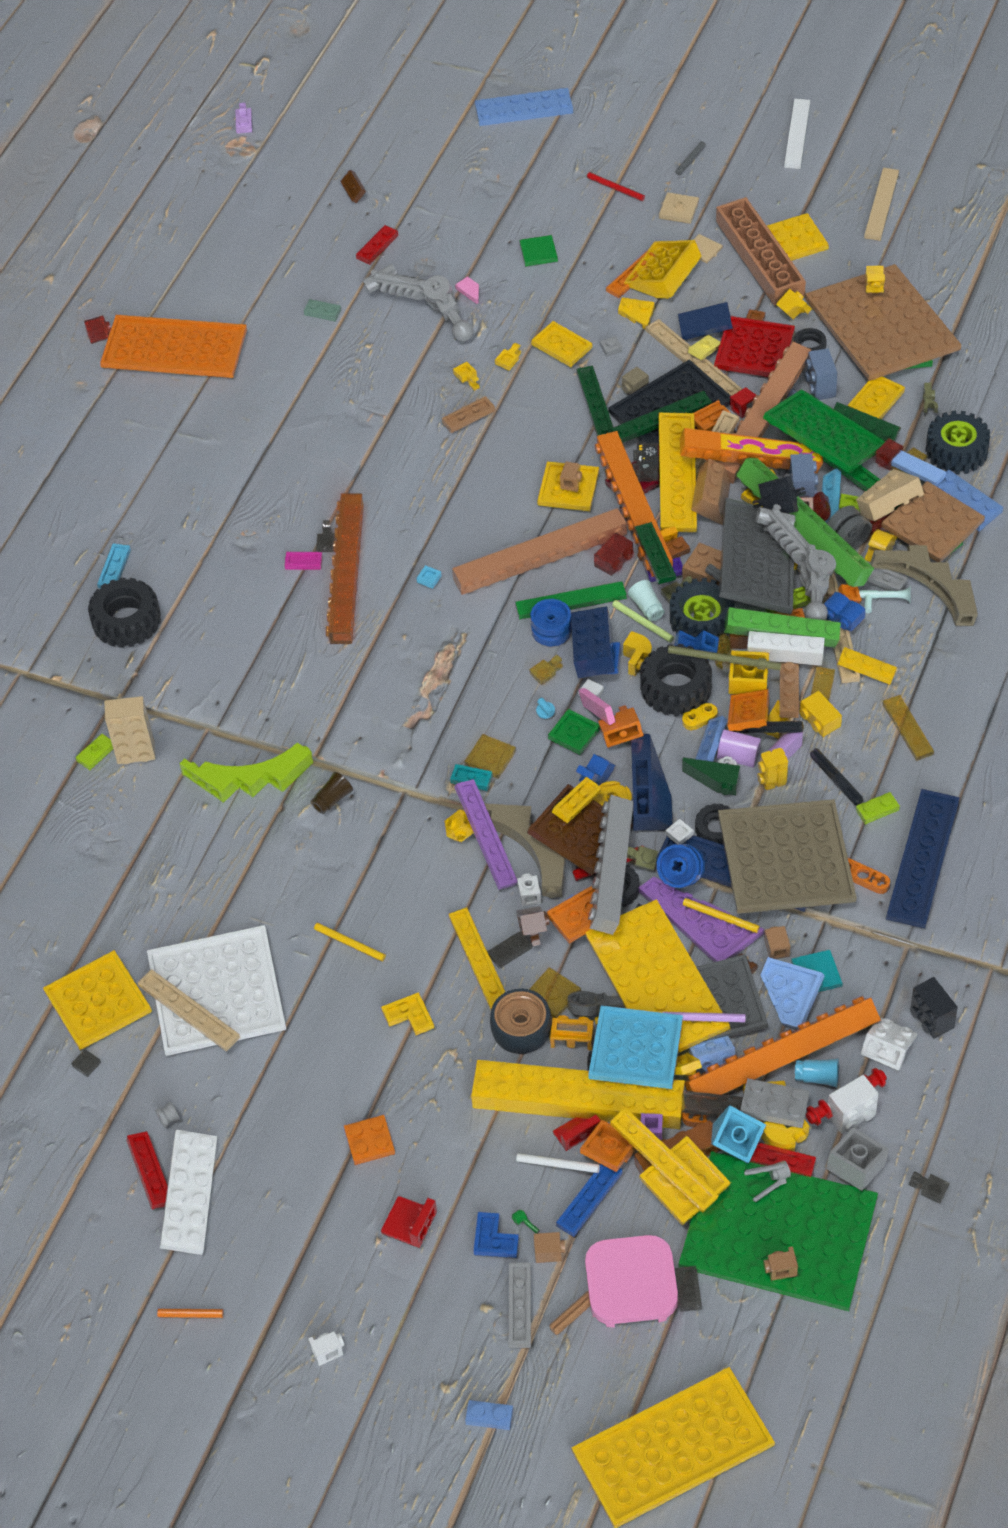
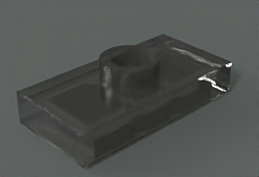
M696 1266L674 1268L680 1312L701 1310L702 1303Z

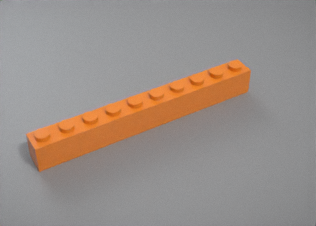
M615 431L597 436L595 451L597 454H600L602 467L606 468V477L611 480L612 491L617 494V503L622 506V514L624 518H627L628 529L633 531V540L639 546L640 557H644L646 571L649 570L651 576L654 577L653 571L635 534L634 527L652 522L673 568V559L618 432Z
M857 997L852 1000L853 1004L849 1006L843 1004L834 1008V1013L829 1015L827 1012L816 1016L817 1020L812 1023L806 1021L799 1024V1029L795 1031L789 1029L780 1033V1038L775 1040L773 1037L761 1042L762 1046L755 1048V1046L743 1050L744 1054L739 1057L736 1054L725 1059L726 1063L721 1065L715 1063L706 1068L707 1071L702 1074L698 1071L689 1075V1080L685 1081V1087L693 1105H701L746 1084L747 1078L754 1080L881 1021L872 998Z

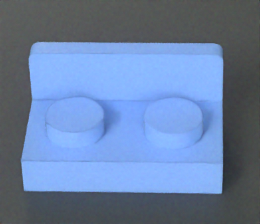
M726 1036L704 1041L690 1047L689 1053L700 1060L702 1068L696 1071L702 1074L712 1064L718 1063V1065L726 1063L725 1059L727 1057L735 1055V1047L730 1038Z

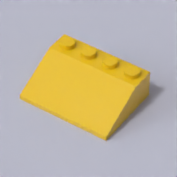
M695 240L654 241L646 255L626 278L625 285L628 284L629 288L655 298H671L702 257ZM646 260V265L642 266L641 263ZM637 271L638 277L634 281H630L635 277L634 273Z

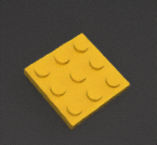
M808 213L767 225L791 261L829 249L828 242Z
M547 461L537 500L538 506L590 511L599 476V467L580 465L582 479L581 482H578V492L561 489L560 476L565 463Z
M688 1136L670 1149L717 1195L730 1186V1181ZM653 1165L639 1175V1179L681 1225H684L700 1211Z

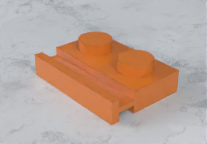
M718 400L694 412V425L699 430L712 431L722 411L731 412L724 405H721Z

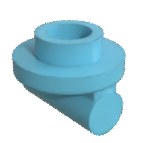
M544 698L538 699L537 715L543 719L551 718L555 714L554 705L546 702Z

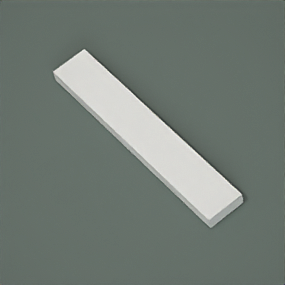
M794 99L784 168L801 169L810 100Z

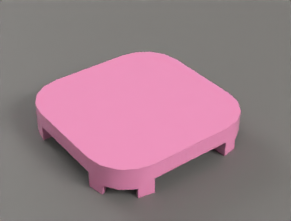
M652 1235L608 1239L596 1242L587 1251L585 1267L590 1309L593 1317L606 1324V1327L615 1328V1324L655 1319H658L660 1323L666 1321L677 1308L678 1292L672 1251L664 1239Z

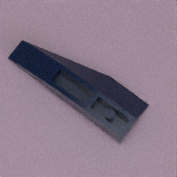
M643 734L644 736L631 740L634 831L666 830L673 825L672 795L651 735Z

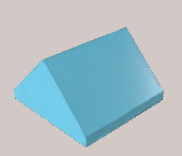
M728 1106L713 1123L711 1144L749 1163L766 1124L732 1106Z

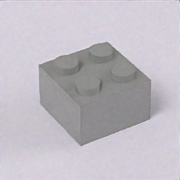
M853 1127L830 1151L826 1169L862 1191L885 1166L889 1149Z

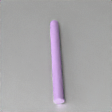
M662 1012L683 1015V1021H746V1014Z

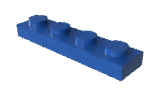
M601 1164L599 1173H594L557 1220L556 1226L572 1237H575L623 1174V1169L619 1168L615 1172Z

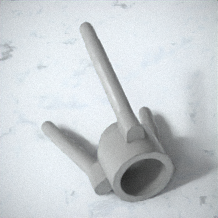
M786 1161L748 1169L744 1172L745 1175L769 1171L771 1179L777 1180L776 1183L754 1197L753 1201L756 1202L778 1186L787 1183L785 1178L790 1177L791 1173Z

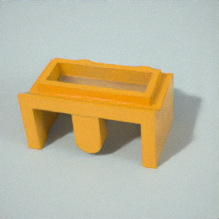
M565 1015L552 1018L551 1048H555V1040L567 1041L568 1048H575V1043L578 1041L587 1042V1049L592 1051L594 1021L587 1017L569 1019Z

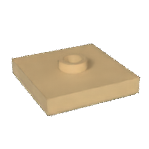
M667 192L659 213V219L691 224L699 203V197Z

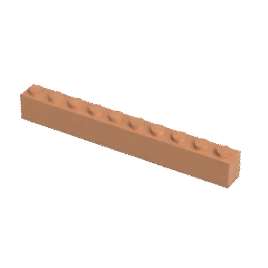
M794 341L790 347L787 346L785 348L783 358L778 359L775 371H771L768 376L767 384L764 383L762 385L760 395L755 396L752 408L749 407L745 413L746 418L744 421L741 420L739 422L737 432L732 434L762 438L770 425L768 421L763 419L764 413L786 399L806 366L805 360L808 359V352L811 349ZM716 460L715 462L725 466L730 483L733 484L737 479L736 475L742 464Z
M616 508L452 568L453 580L461 595L470 593L531 569L539 568L550 562H555L561 558L588 550L591 547L627 535V522L619 509Z

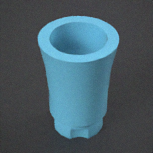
M839 1058L796 1060L795 1081L838 1087Z

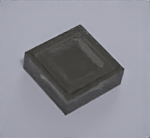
M84 1049L71 1065L74 1069L88 1077L99 1066L101 1061Z

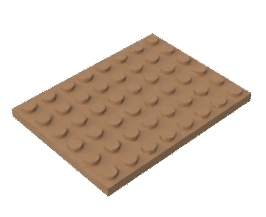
M896 264L883 268L885 274L883 293H866L865 274L805 293L806 301L869 381L961 350V343Z

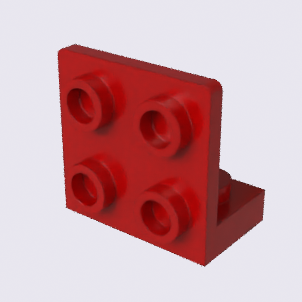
M398 1196L381 1229V1233L420 1248L437 1214L436 1200L427 1198L425 1204H420Z

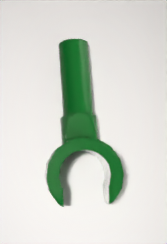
M518 1210L512 1214V1220L516 1225L523 1222L534 1233L537 1234L540 1231L527 1219L523 1210Z

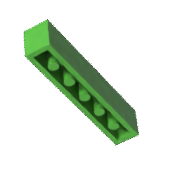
M729 607L726 614L724 633L749 636V631L821 637L825 638V647L835 648L839 642L841 623Z

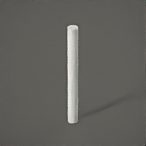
M518 1153L516 1158L517 1162L594 1173H599L600 1171L599 1164Z

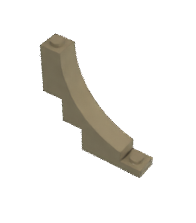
M484 803L496 832L502 833L518 842L535 861L542 879V896L562 898L566 858L527 833L532 822L531 806Z

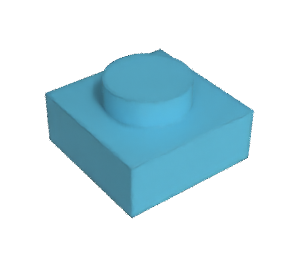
M425 565L417 576V583L433 589L442 576L441 571Z

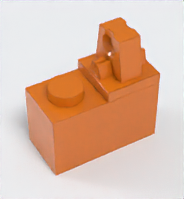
M626 705L618 707L620 712L615 713V723L611 725L603 720L598 721L607 748L644 736L640 721L633 707L627 709Z

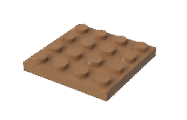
M926 481L922 485L924 495L920 498L917 495L909 499V503L906 505L901 504L882 522V528L909 545H927L929 557L936 562H942L984 522L985 516Z

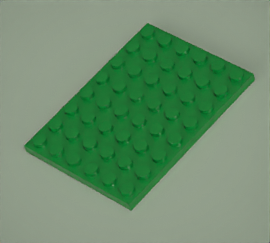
M711 1151L709 1160L730 1181V1186L718 1195V1199L703 1213L699 1211L692 1217L678 1268L849 1312L878 1193L865 1189L861 1191L853 1186L790 1172L791 1176L785 1178L786 1184L778 1186L755 1202L753 1198L776 1183L777 1180L771 1179L769 1171L751 1175L744 1174L748 1169L763 1167L764 1165L753 1162L746 1163L736 1157ZM788 1247H793L798 1265L797 1276L771 1281L770 1274L765 1273L763 1260H767L768 1255L776 1251L788 1252Z

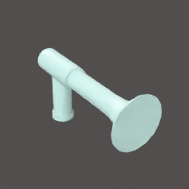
M911 585L901 591L859 590L861 598H865V613L872 612V598H903L911 604Z

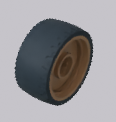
M518 988L504 992V994H501L496 999L491 1009L490 1026L493 1037L501 1048L511 1053L526 1054L538 1050V1048L546 1043L551 1032L552 1017L548 1003L543 996L532 990Z

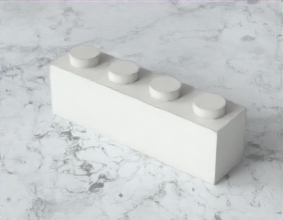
M749 631L747 651L769 653V661L822 666L825 638Z

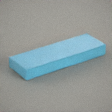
M112 544L97 583L98 588H101V585L104 583H110L111 580H120L131 551L129 545Z

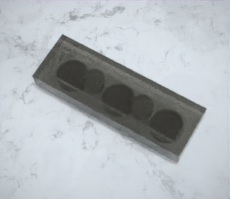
M683 1091L682 1110L683 1113L720 1116L728 1106H732L740 1111L743 1097Z

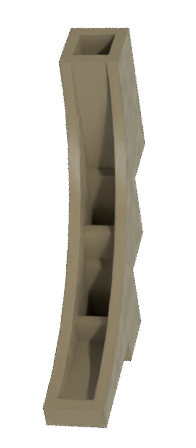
M909 545L907 551L874 550L870 562L872 567L900 572L918 580L935 592L945 603L952 615L955 626L974 625L978 613L971 581L953 580L949 563L930 562L927 545Z

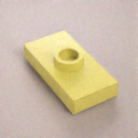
M707 335L690 346L688 353L703 360L719 349L720 341Z

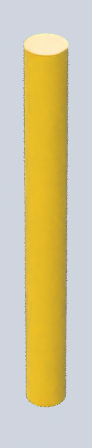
M687 898L683 901V906L755 933L759 931L760 926Z
M318 922L314 926V930L377 960L382 962L385 960L386 954Z

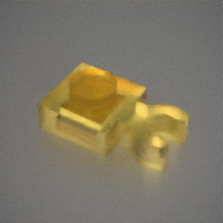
M723 634L719 637L717 653L727 655L731 652L729 636ZM715 660L716 666L722 669L723 662Z

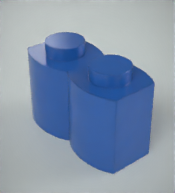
M835 592L824 603L828 610L826 620L841 623L840 628L853 631L865 618L866 609L859 603L850 601L839 592Z

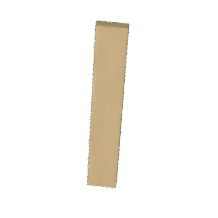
M883 168L865 231V239L881 241L899 176V170Z
M151 969L138 982L140 988L226 1052L240 1039L239 1033Z

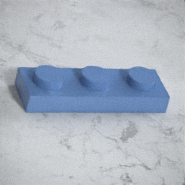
M723 715L709 720L695 759L714 762V757L727 723V719Z

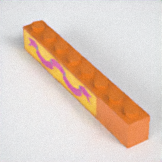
M684 428L680 436V456L689 458L711 459L743 464L746 458H758L767 467L790 470V455L812 454L813 461H816L817 470L814 473H818L823 464V458L820 454L797 442Z

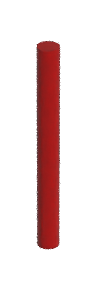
M591 172L587 174L588 179L640 201L645 199V195Z

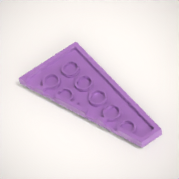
M652 877L639 887V892L649 902L658 900L669 921L713 962L735 957L764 934L765 929L761 927L758 933L683 906V901L687 898L730 914L704 900L700 901L693 898L692 894L676 890L656 877Z

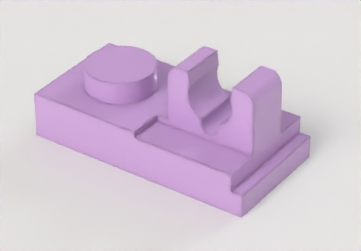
M245 102L239 103L240 108L235 109L236 132H252L251 108H246Z

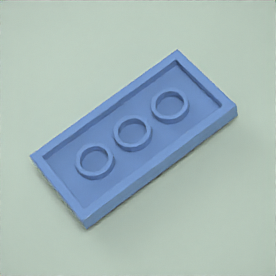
M950 470L946 471V477L937 486L985 516L984 522L976 529L977 531L982 530L1003 512V506Z

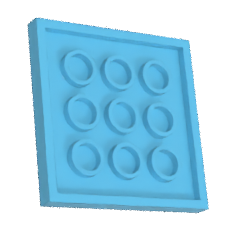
M601 1006L588 1074L589 1079L672 1089L683 1015Z

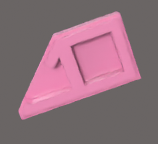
M467 276L455 285L456 290L474 303H479L478 283Z

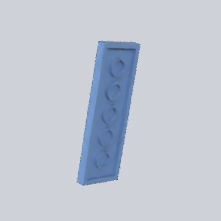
M568 88L475 100L479 126L573 113Z

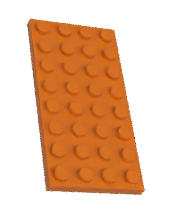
M116 315L100 365L101 368L233 378L246 336L247 325Z

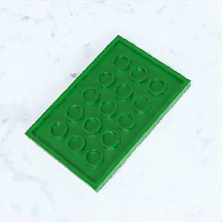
M802 389L766 411L763 419L768 421L769 424L779 428L783 433L790 435L799 443L809 447L813 452L820 454L827 461L834 463L848 473L882 451L887 444L881 438Z

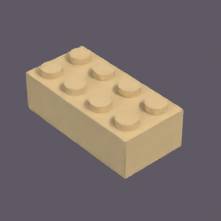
M143 696L104 701L105 721L117 764L155 760V742Z

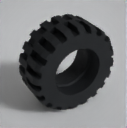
M135 578L111 580L110 583L101 585V589H97L93 593L94 596L90 598L88 612L94 633L102 642H108L110 646L115 647V645H118L119 648H124L125 646L133 647L137 643L140 645L145 642L146 638L149 639L153 636L152 632L155 633L157 631L158 625L161 622V613L156 593L141 580L136 581ZM122 608L138 609L128 617L116 618L111 616Z
M668 644L667 647L661 646L657 648L656 652L653 650L644 659L643 665L640 668V690L643 699L646 700V704L649 707L653 706V710L661 711L664 715L668 716L669 714L679 716V714L690 712V710L697 709L700 705L707 702L712 689V668L708 659L668 653V647L673 646V644ZM678 644V646H676V647L694 649L693 647H691V646H689V645H688V647H685L684 644ZM671 674H681L690 678L691 681L684 685L672 686L662 682L661 679Z

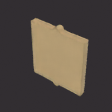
M700 234L693 239L702 255L699 260L705 263L716 257L717 253L723 248V245Z

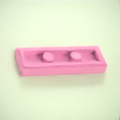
M586 688L578 690L582 704L586 709L609 725L615 723L610 705Z

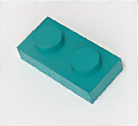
M455 764L450 783L457 784L474 779L479 790L488 791L493 774L492 771Z

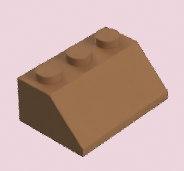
M708 459L698 470L691 508L692 511L721 525L723 524L725 498H728L730 480L725 466L711 459Z

